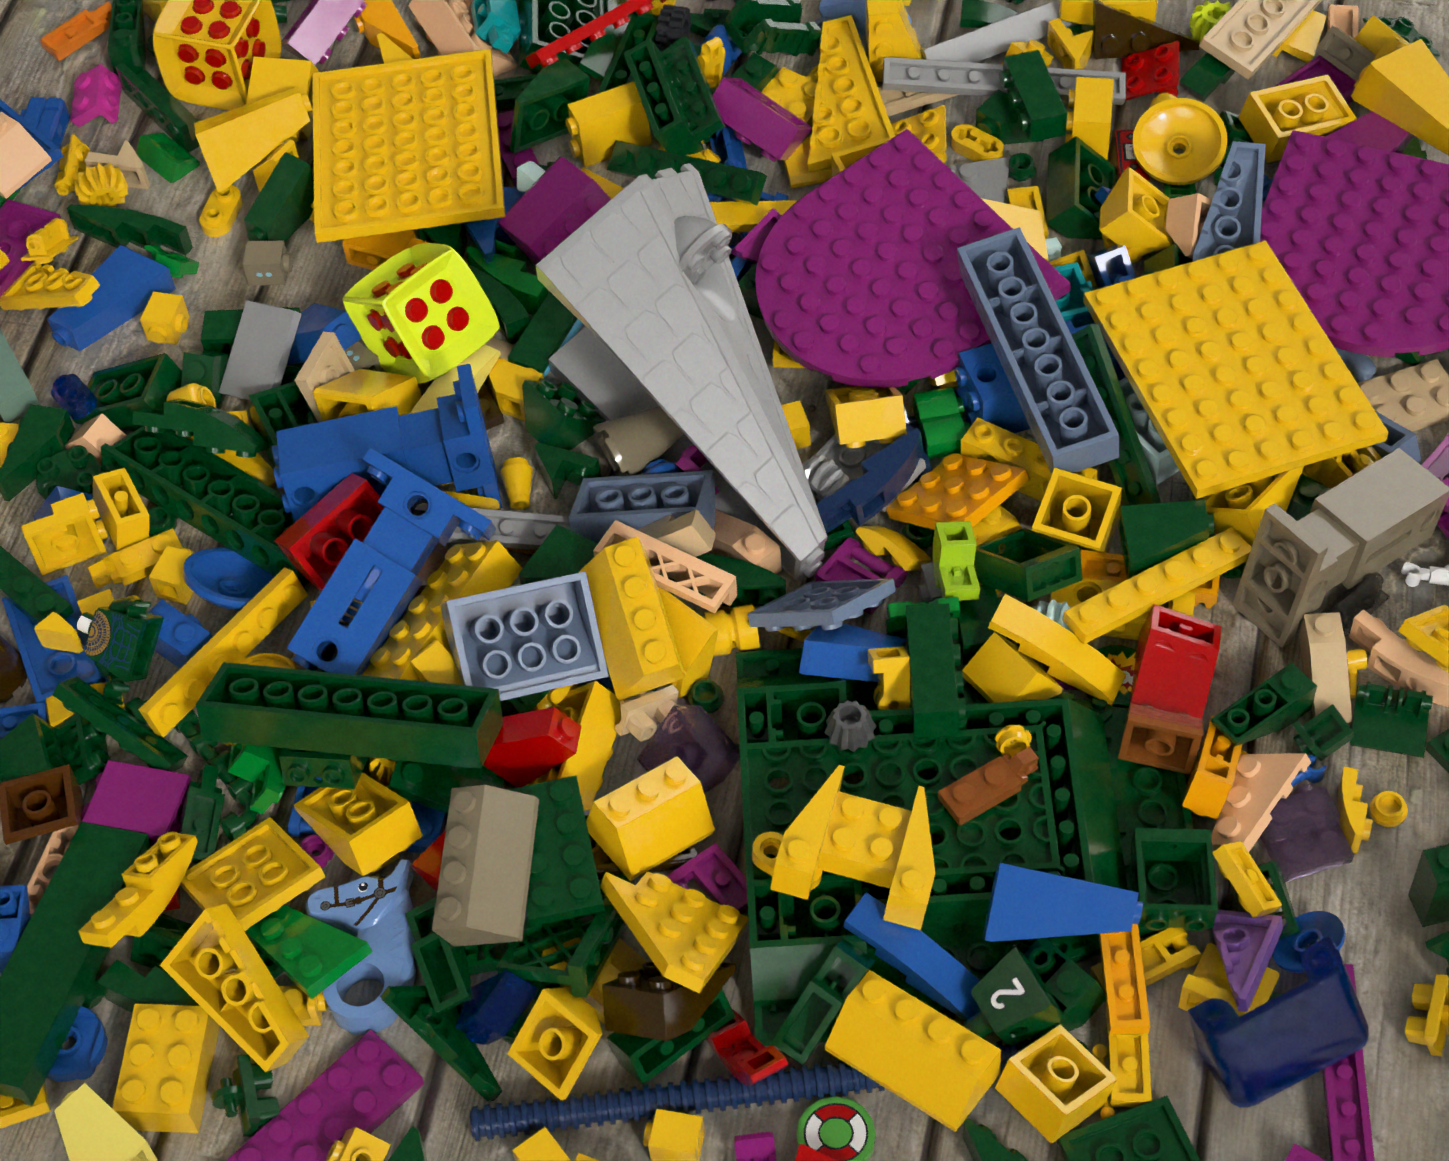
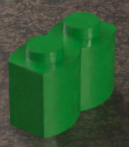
M952 387L914 393V416L919 424L928 458L946 457L953 453L961 454V439L970 428L969 422L963 423L961 417L964 416L962 398L956 397Z

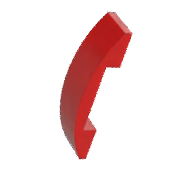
M734 1009L732 1010L735 1017L718 1030L710 1033L706 1038L727 1069L746 1086H751L788 1066L786 1057L773 1045L765 1047L751 1034L746 1020Z

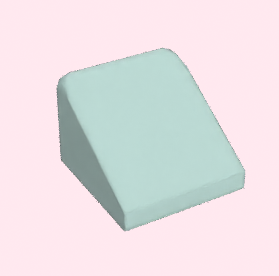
M533 161L522 164L517 168V190L526 192L546 171Z

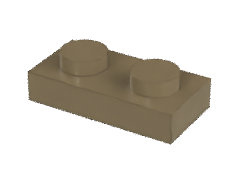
M1333 25L1315 50L1316 53L1355 81L1359 79L1361 71L1376 57V54Z

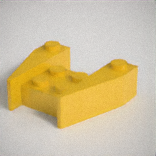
M839 765L784 832L774 864L770 890L808 900L817 868L822 869L826 872L890 888L883 920L921 930L935 877L924 787L918 786L912 811L840 792L845 766Z

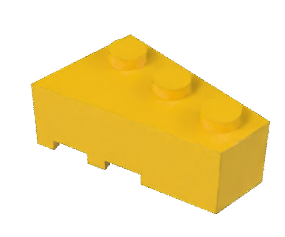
M866 0V56L875 81L882 82L884 57L923 59L920 51L923 47L920 46L915 29L911 26L908 14L901 0Z

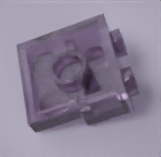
M1306 784L1297 788L1292 796L1286 799L1282 798L1277 802L1270 813L1272 820L1260 838L1271 860L1279 863L1285 882L1352 863L1354 853L1339 826L1341 816L1325 786L1315 789L1312 784Z

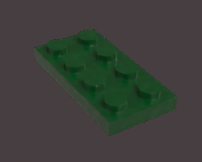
M577 776L508 789L536 796L539 799L526 904L529 926L532 927L605 911Z

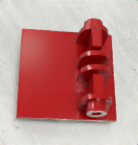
M1179 40L1122 58V72L1126 74L1125 101L1157 91L1159 94L1169 93L1175 97L1178 96Z

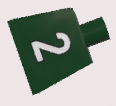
M1015 947L972 988L971 995L981 1011L965 1021L964 1025L966 1029L981 1038L994 1031L1008 1045H1014L1062 1021L1066 1017L1030 960Z

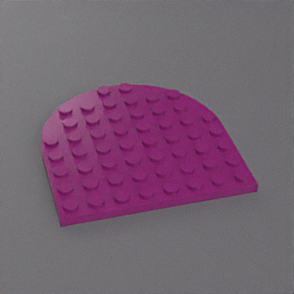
M906 129L798 200L775 223L761 248L755 277L757 300L765 326L776 343L793 360L810 371L815 369L832 376V380L862 387L888 388L906 386L908 381L928 376L931 379L939 377L959 367L958 353L991 343L959 273L957 248L1001 234L1013 228L914 134ZM1028 243L1054 300L1056 301L1070 292V282Z
M1292 130L1262 208L1260 242L1267 241L1335 348L1349 352L1379 357H1394L1395 353L1418 352L1420 356L1449 349V164Z

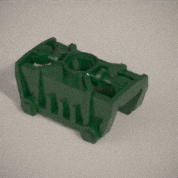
M738 0L724 23L727 33L742 52L756 51L758 55H762L763 52L770 54L780 52L793 56H798L799 53L813 56L818 48L822 33L816 22L800 23L803 8L799 0Z

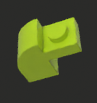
M970 521L935 523L933 570L936 588H941L943 598L959 597V601L979 600L980 586L974 568L977 543Z

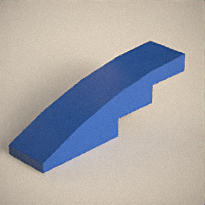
M866 892L845 920L844 928L876 948L874 955L905 974L906 983L959 1018L967 1021L977 1014L981 1009L971 995V991L979 980L922 931L884 921L886 905Z

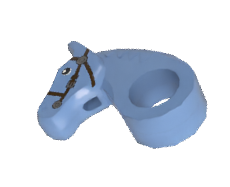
M401 859L393 873L389 876H364L340 886L320 889L313 892L306 901L305 908L308 916L368 942L372 950L371 954L323 990V996L337 1025L353 1035H365L369 1030L377 1033L391 1026L398 1015L380 996L388 986L414 985L418 964L411 944L415 940L405 915L406 912L414 909L409 895L414 873L409 871V860ZM370 979L384 984L382 993L368 1005L353 1006L344 1002L346 992L359 981Z

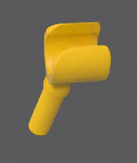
M1354 649L1347 652L1350 698H1356L1357 670L1367 669L1365 649Z

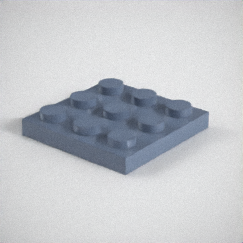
M891 578L808 582L748 613L750 627H765L766 631L769 632L781 630L787 626H793L794 631H802L814 626H821L822 630L836 629L843 625V620L863 615L865 608L883 604L884 598L896 592L894 580Z

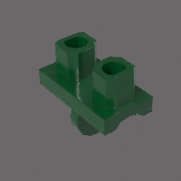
M248 1054L238 1055V1068L232 1073L234 1086L230 1077L222 1078L220 1080L221 1088L211 1095L212 1104L215 1108L225 1109L226 1117L229 1118L235 1117L238 1114V1106L243 1137L254 1136L258 1126L266 1125L272 1118L279 1115V1105L276 1096L257 1098L256 1090L271 1089L273 1073L272 1070L265 1072L257 1063L251 1064Z

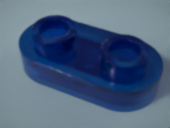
M61 375L54 381L51 396L63 409H67L72 419L84 418L93 411L97 404V398L77 375Z

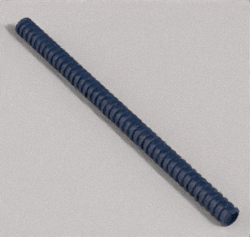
M1002 1041L996 1042V1047L1001 1049L1000 1076L1008 1059L1019 1053L1017 1043L1014 1045H1003ZM838 1061V1065L832 1066L831 1062H827L826 1067L814 1064V1068L808 1069L807 1065H803L802 1070L790 1067L789 1071L783 1072V1069H781L777 1073L751 1086L744 1085L733 1074H730L729 1079H722V1076H717L716 1080L710 1081V1077H705L704 1082L692 1079V1083L686 1084L685 1080H681L680 1085L668 1082V1086L662 1087L661 1083H657L655 1088L643 1085V1089L640 1090L633 1086L631 1091L619 1088V1092L613 1093L612 1089H608L606 1094L594 1091L592 1096H589L588 1092L582 1093V1097L570 1094V1098L566 1100H560L558 1097L557 1100H552L551 1097H546L543 1102H540L539 1098L533 1099V1103L521 1100L519 1105H515V1102L511 1101L508 1106L497 1103L494 1108H491L490 1104L484 1105V1109L472 1106V1110H470V1125L472 1137L477 1142L481 1141L482 1137L487 1136L488 1140H493L494 1135H499L500 1138H506V1134L509 1133L512 1134V1137H517L518 1132L530 1135L531 1131L536 1130L537 1133L544 1127L549 1132H555V1128L558 1127L561 1128V1131H566L567 1126L579 1129V1125L585 1124L586 1128H590L592 1123L603 1126L606 1121H610V1125L616 1124V1120L628 1123L630 1118H634L635 1122L640 1121V1117L652 1120L656 1109L683 1112L685 1114H689V1111H695L696 1114H701L703 1109H708V1113L714 1112V1108L719 1107L720 1111H726L727 1106H732L733 1110L738 1109V1105L750 1108L752 1103H756L757 1107L763 1105L762 1102L768 1101L769 1105H774L776 1100H781V1103L784 1104L787 1103V1099L792 1098L794 1102H799L800 1097H805L806 1101L811 1100V1096L816 1095L818 1099H823L824 1094H830V1097H835L836 1093L842 1092V1096H848L849 1091H854V1094L857 1095L860 1094V1090L866 1089L867 1093H872L873 1088H878L881 1092L885 1091V1087L850 1065L844 1064L843 1061Z

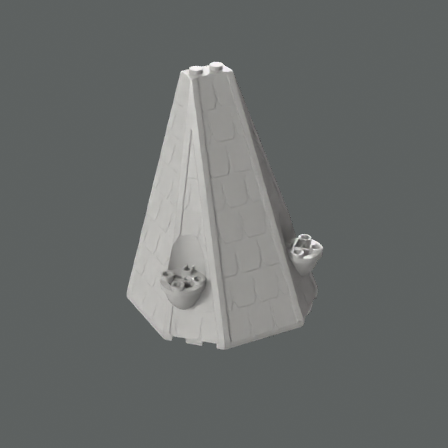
M690 163L682 165L680 173H677L672 168L657 171L655 174L657 179L653 180L647 174L640 175L536 264L538 280L585 325L579 333L548 359L550 372L561 382H566L578 390L577 395L581 399L595 405L599 410L598 413L607 421L660 406L683 431L684 435L657 460L665 459L667 462L676 463L686 448L695 445L708 460L700 469L702 471H714L715 485L720 490L715 496V509L757 526L780 546L781 568L794 580L799 582L805 575L811 578L823 565L821 561L824 559V546L827 534L729 259L732 249L728 244L732 238V231L725 224L717 225L700 174Z

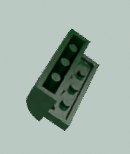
M648 38L624 53L657 141L666 151L675 155H691L704 150L701 141L723 129L725 125L694 46L689 38H683L662 52Z

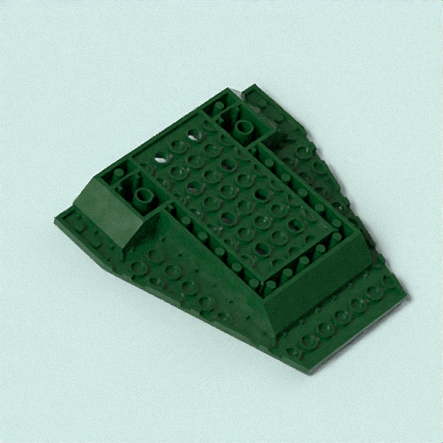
M803 648L736 652L737 706L755 1038L764 1046H774L771 1041L810 981L817 975L833 948L843 939L875 960L870 969L872 972L941 1014L949 1011L906 983L905 974L874 955L876 948L844 928L845 920L866 892L884 905H887L890 888L823 871L821 882L810 891L808 900L770 890L772 876L759 869L752 860L753 842L757 836L765 832H777L784 835V832L839 765L845 766L843 778L847 774H859L863 778L858 784H848L842 778L840 792L912 811L918 786L924 787L930 833L940 834L944 841L938 845H932L935 877L920 931L960 962L979 981L1015 947L1024 955L1038 939L995 942L982 939L997 863L1133 891L1130 845L1134 828L1193 829L1191 811L1182 806L1187 788L1184 773L1118 759L1128 709L1107 705L1105 700L1092 698L1091 702L1076 699V694L1062 692V694L1047 700L989 703L963 678V693H957L958 698H965L966 720H959V736L914 738L911 687L910 708L878 710L874 701V691L878 686V682L799 673ZM847 700L850 702L857 701L859 705H864L876 724V728L873 730L875 738L868 741L867 747H859L855 752L849 749L841 751L838 745L830 744V737L824 733L828 726L826 720L833 709H836L839 703H845ZM1008 725L1023 726L1025 730L1031 733L1032 739L1029 744L1030 748L1039 757L1038 769L1027 775L1028 781L1022 785L1020 792L968 822L958 825L938 799V791L997 757H1002L1003 755L996 748V734ZM922 769H932L938 775L933 779L925 780L917 774ZM777 778H784L789 782L782 789H774L769 785L771 780ZM1011 828L1016 830L1020 836L1015 840H1006L999 833L1003 829ZM767 854V855H766V856L769 857V858H775V857H776V856L773 855V854ZM1144 860L1147 904L1201 905L1197 861ZM1138 927L1140 939L1163 931ZM1099 934L1046 938L1075 963L1101 954ZM835 1022L820 1043L827 1042Z

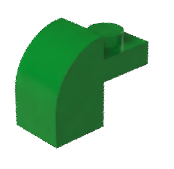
M234 743L231 747L228 773L253 783L250 810L263 815L272 803H278L286 786L284 785L279 755L283 748L257 747Z

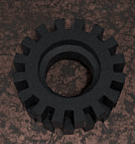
M666 4L661 8L660 15L658 16L659 23L656 26L657 35H655V41H657L655 45L661 52L682 36L689 38V35L691 36L690 27L692 21L690 20V8Z

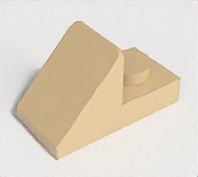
M128 140L124 141L117 156L94 152L88 153L85 159L86 166L95 167L98 162L101 166L111 163L114 168H120L121 172H123L128 187L149 189L150 183L144 165Z

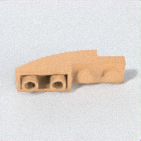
M1364 609L1354 617L1349 638L1370 653L1367 664L1370 670L1398 688L1400 686L1404 687L1406 692L1408 690L1417 692L1424 690L1426 695L1433 696V703L1449 707V673L1436 665L1435 658L1425 651L1418 652L1412 648L1405 639H1401L1388 629L1382 620L1373 617Z

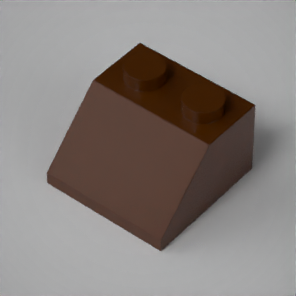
M69 764L0 783V812L3 841L6 845L79 825L83 820L82 790Z

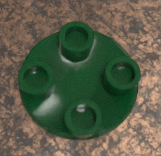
M77 445L71 449L58 452L51 457L42 458L36 466L38 471L36 486L38 492L45 500L56 486L91 494L93 492V476L101 474V466L97 458L88 453L85 447Z

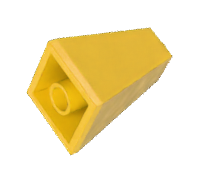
M1422 39L1370 62L1351 95L1353 100L1449 155V77Z
M296 87L194 123L195 135L218 192L228 188L310 122L307 112L313 111L307 93L301 95L299 88Z

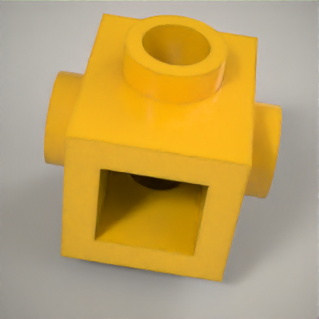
M354 1127L346 1130L341 1141L336 1140L326 1161H384L391 1144Z

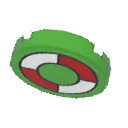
M835 1096L820 1099L805 1110L798 1122L796 1138L798 1148L799 1144H803L837 1161H868L874 1151L876 1132L873 1119L863 1106L851 1099Z

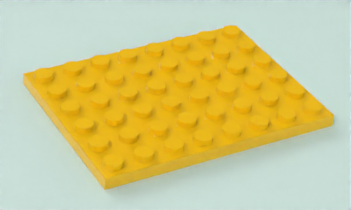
M491 49L312 73L314 233L317 243L506 217Z
M1266 240L1084 293L1083 302L1094 322L1099 324L1102 336L1196 499L1387 440L1388 430Z

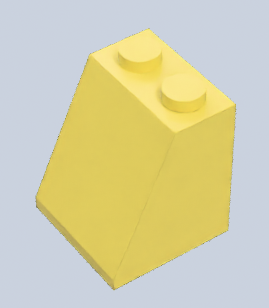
M86 1083L77 1090L68 1093L61 1101L60 1106L54 1110L69 1161H158L147 1141Z

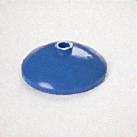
M210 548L198 551L186 559L183 568V578L196 595L215 606L234 611H240L275 577L229 548Z

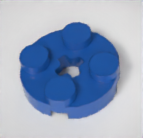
M83 1006L80 1007L78 1015L64 1041L67 1042L69 1036H74L76 1044L68 1050H63L61 1047L46 1078L66 1082L75 1079L85 1080L94 1074L96 1066L105 1055L108 1037L102 1022L90 1009Z

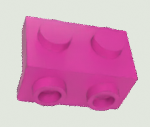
M99 64L90 71L81 73L75 79L71 112L72 123L81 127L99 115H102L112 124L118 121L121 83L115 73L110 72L102 64Z

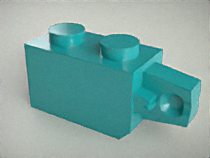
M473 0L470 5L475 33L481 39L490 43L492 47L498 48L507 54L521 34L516 0Z

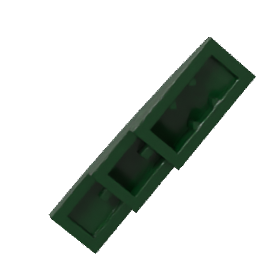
M613 0L607 12L622 5L627 0ZM629 22L616 29L613 24L604 28L607 34L590 43L578 68L603 81Z
M71 204L67 208L75 230L115 248H118L120 245L126 247L129 243L143 249L144 245H162L185 256L193 249L186 226L158 216L129 209L97 205Z

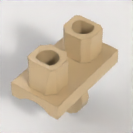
M674 685L655 692L649 690L621 700V721L615 726L616 732L620 736L632 733L639 742H642L655 734L656 722L658 721L668 731L679 727L684 714L676 704L679 691Z

